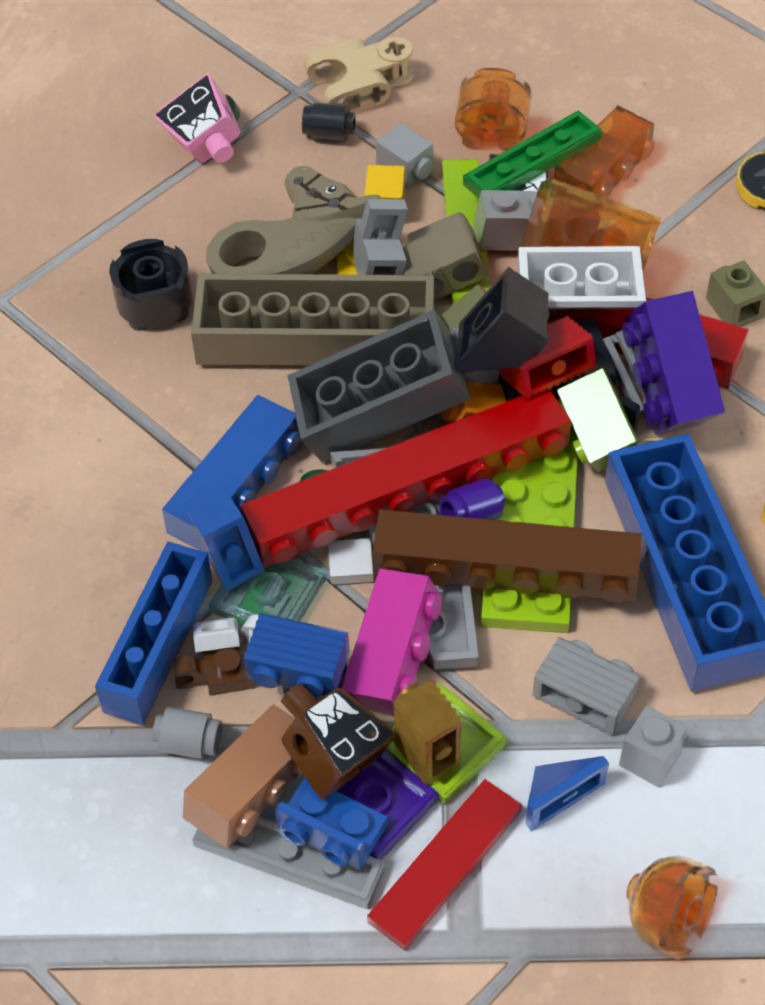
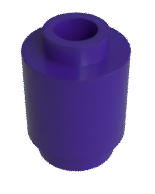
M484 478L450 490L446 497L440 500V515L496 520L503 514L505 495L499 485L488 478Z

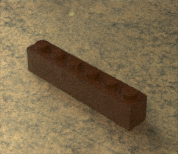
M379 509L372 552L373 577H377L380 568L429 576L433 584L438 586L456 584L472 586L480 590L498 588L515 590L523 594L540 592L559 594L566 598L582 596L603 598L609 602H635L639 581L642 533Z

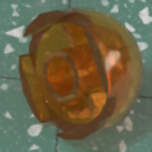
M675 855L659 858L650 863L641 873L635 874L627 887L626 897L629 900L631 924L639 938L653 949L677 960L687 956L692 949L684 946L693 930L701 939L713 914L718 886L709 883V875L717 876L715 869L691 858Z

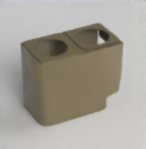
M454 213L409 233L408 239L410 242L403 247L407 260L403 273L404 275H434V301L488 276L474 229L463 213Z

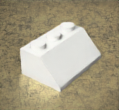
M640 246L519 247L517 273L549 293L548 310L637 309L646 301Z

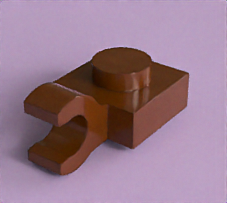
M241 642L240 646L203 651V660L193 656L173 658L176 688L186 689L196 685L207 684L209 695L253 689V680L247 677L244 663L247 642Z

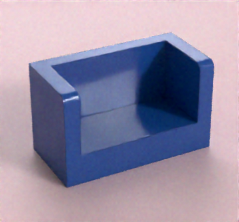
M222 484L184 504L207 549L209 563L226 591L265 571L245 520Z

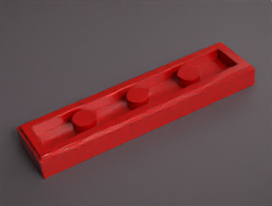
M484 779L367 915V923L406 951L518 817L522 810V804Z

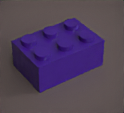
M693 291L645 301L624 318L625 324L622 327L624 341L627 347H632L636 361L633 364L634 379L636 384L643 388L646 402L643 404L644 417L650 427L653 426L655 435L699 425L725 413Z

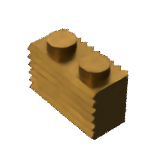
M428 680L421 685L413 684L406 687L393 702L395 705L393 707L395 709V715L393 716L395 718L394 731L397 734L395 745L423 784L429 785L460 766L462 716L456 715V709L451 708V702L446 701V695L441 694V688L435 687V681Z

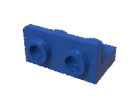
M306 778L303 779L289 803L280 802L275 809L278 830L288 841L299 846H303L306 843L321 851L322 855L331 863L340 867L349 865L361 871L388 826L387 816L337 791L322 801Z

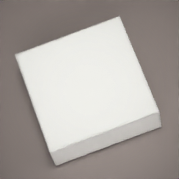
M370 538L335 540L328 545L331 585L374 582Z
M237 618L195 623L193 625L195 652L240 646Z

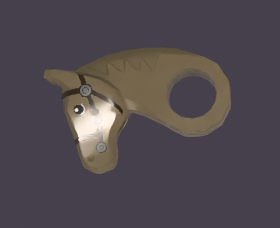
M309 166L295 167L287 174L284 184L288 196L294 204L293 217L281 221L248 220L229 225L217 232L208 244L206 254L207 265L211 274H313L338 255L354 239L356 218H362L366 200L382 198L377 194L357 197L345 184L329 179ZM261 256L253 263L234 267L246 258Z

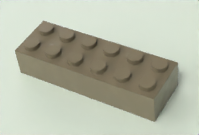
M198 274L191 330L196 365L309 366L434 310V275Z

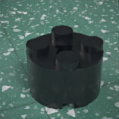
M143 239L132 242L121 249V256L115 263L113 259L110 264L109 273L117 310L134 330L143 331L148 328L167 326L174 322L184 321L189 315L193 295L187 258L180 248L175 245V249L165 246L163 240Z

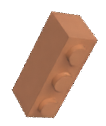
M274 704L268 708L184 790L183 819L226 849L239 836L246 837L257 824L259 815L269 805L275 807L285 796L288 786L298 776L304 777L282 744V736L295 718Z

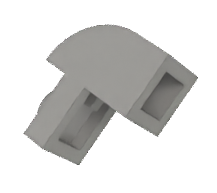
M405 199L366 200L362 218H356L354 228L353 251L357 275H403L407 260L400 237L408 212Z

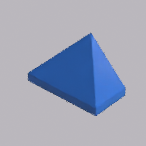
M604 756L535 766L526 815V826L529 830L533 831L605 785L609 767L607 759Z

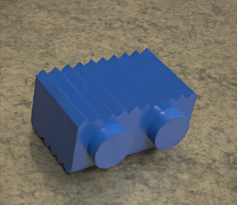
M260 613L250 637V642L247 645V651L244 654L247 677L265 688H275L281 685L285 688H293L297 684L302 683L315 698L327 695L338 688L350 651L348 632Z

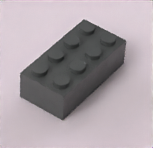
M435 309L287 375L300 438L322 463L331 460L330 452L352 451L471 399L464 373L454 369L457 349L454 337Z

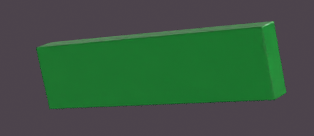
M577 110L464 174L463 185L478 199L481 190L513 191L602 140L603 130Z

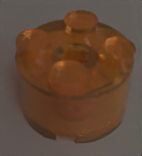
M501 68L479 69L475 71L474 77L468 80L466 77L462 81L454 124L458 134L462 137L461 142L465 147L478 149L482 145L496 146L503 151H507L524 139L527 132L532 100V91L526 81H524L523 85L515 79V73Z

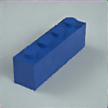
M257 394L162 508L167 534L200 551L207 552L200 533L188 515L184 504L222 484L241 513L240 505L254 500L264 484H269L273 481L284 459L288 455H293L299 448L301 438L295 412Z
M167 541L95 685L103 713L137 724H145L173 666V658L177 657L213 582L207 552Z

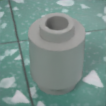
M167 707L164 715L158 714L155 718L152 740L159 742L160 752L204 759L206 755L216 756L221 742L222 720L212 719V714Z

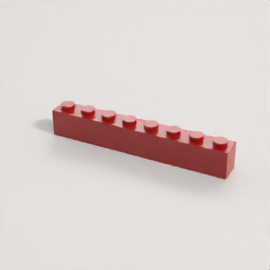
M546 388L544 393L539 391L537 396L532 394L530 399L524 396L517 397L240 505L241 514L263 567L274 563H284L297 554L315 547L327 546L335 539L352 532H361L369 529L377 523L379 509L410 512L413 508L428 502L440 501L441 498L446 497L450 490L484 478L489 479L506 471H516L527 463L544 456H554L564 448L569 447L571 420L550 389Z

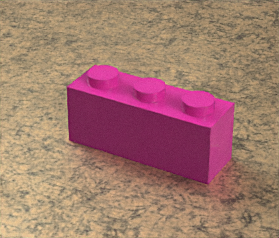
M379 568L341 689H344L370 711L395 715V709L393 708L395 705L393 702L399 693L406 687L417 684L416 674L420 661L426 659L429 651L430 640L428 634L433 620L438 619L442 607L441 595L429 576Z

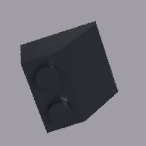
M508 267L459 323L454 369L464 373L521 367L531 355L537 356L544 349L549 338L547 334V321L550 315L548 312L549 293Z

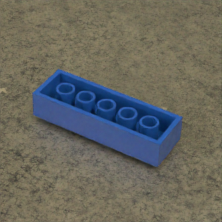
M684 434L609 451L605 475L606 486L625 532L642 533L640 569L690 691L694 692L765 674V601L690 435Z

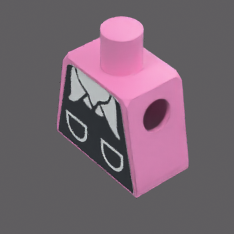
M209 73L205 74L153 114L167 132L199 163H205L211 157L217 163H224L233 156L234 149L230 143L239 137L241 131L226 95Z

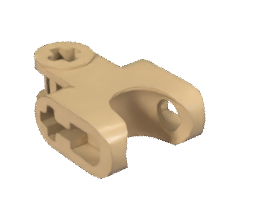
M397 36L388 37L383 41L368 46L360 38H349L309 52L305 58L304 69L310 80L317 85L334 83L325 90L324 103L349 105L350 112L356 114L382 105L390 97L392 88L404 86L412 81L414 68L409 60L412 58L413 47L408 39ZM325 62L330 63V64L324 65V66H322V67H320V68H317V67H318L320 64H322V63H325Z

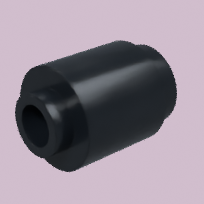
M314 102L312 106H304L302 113V133L304 135H310L312 139L347 141L349 134L354 135L356 114L350 112L349 105Z

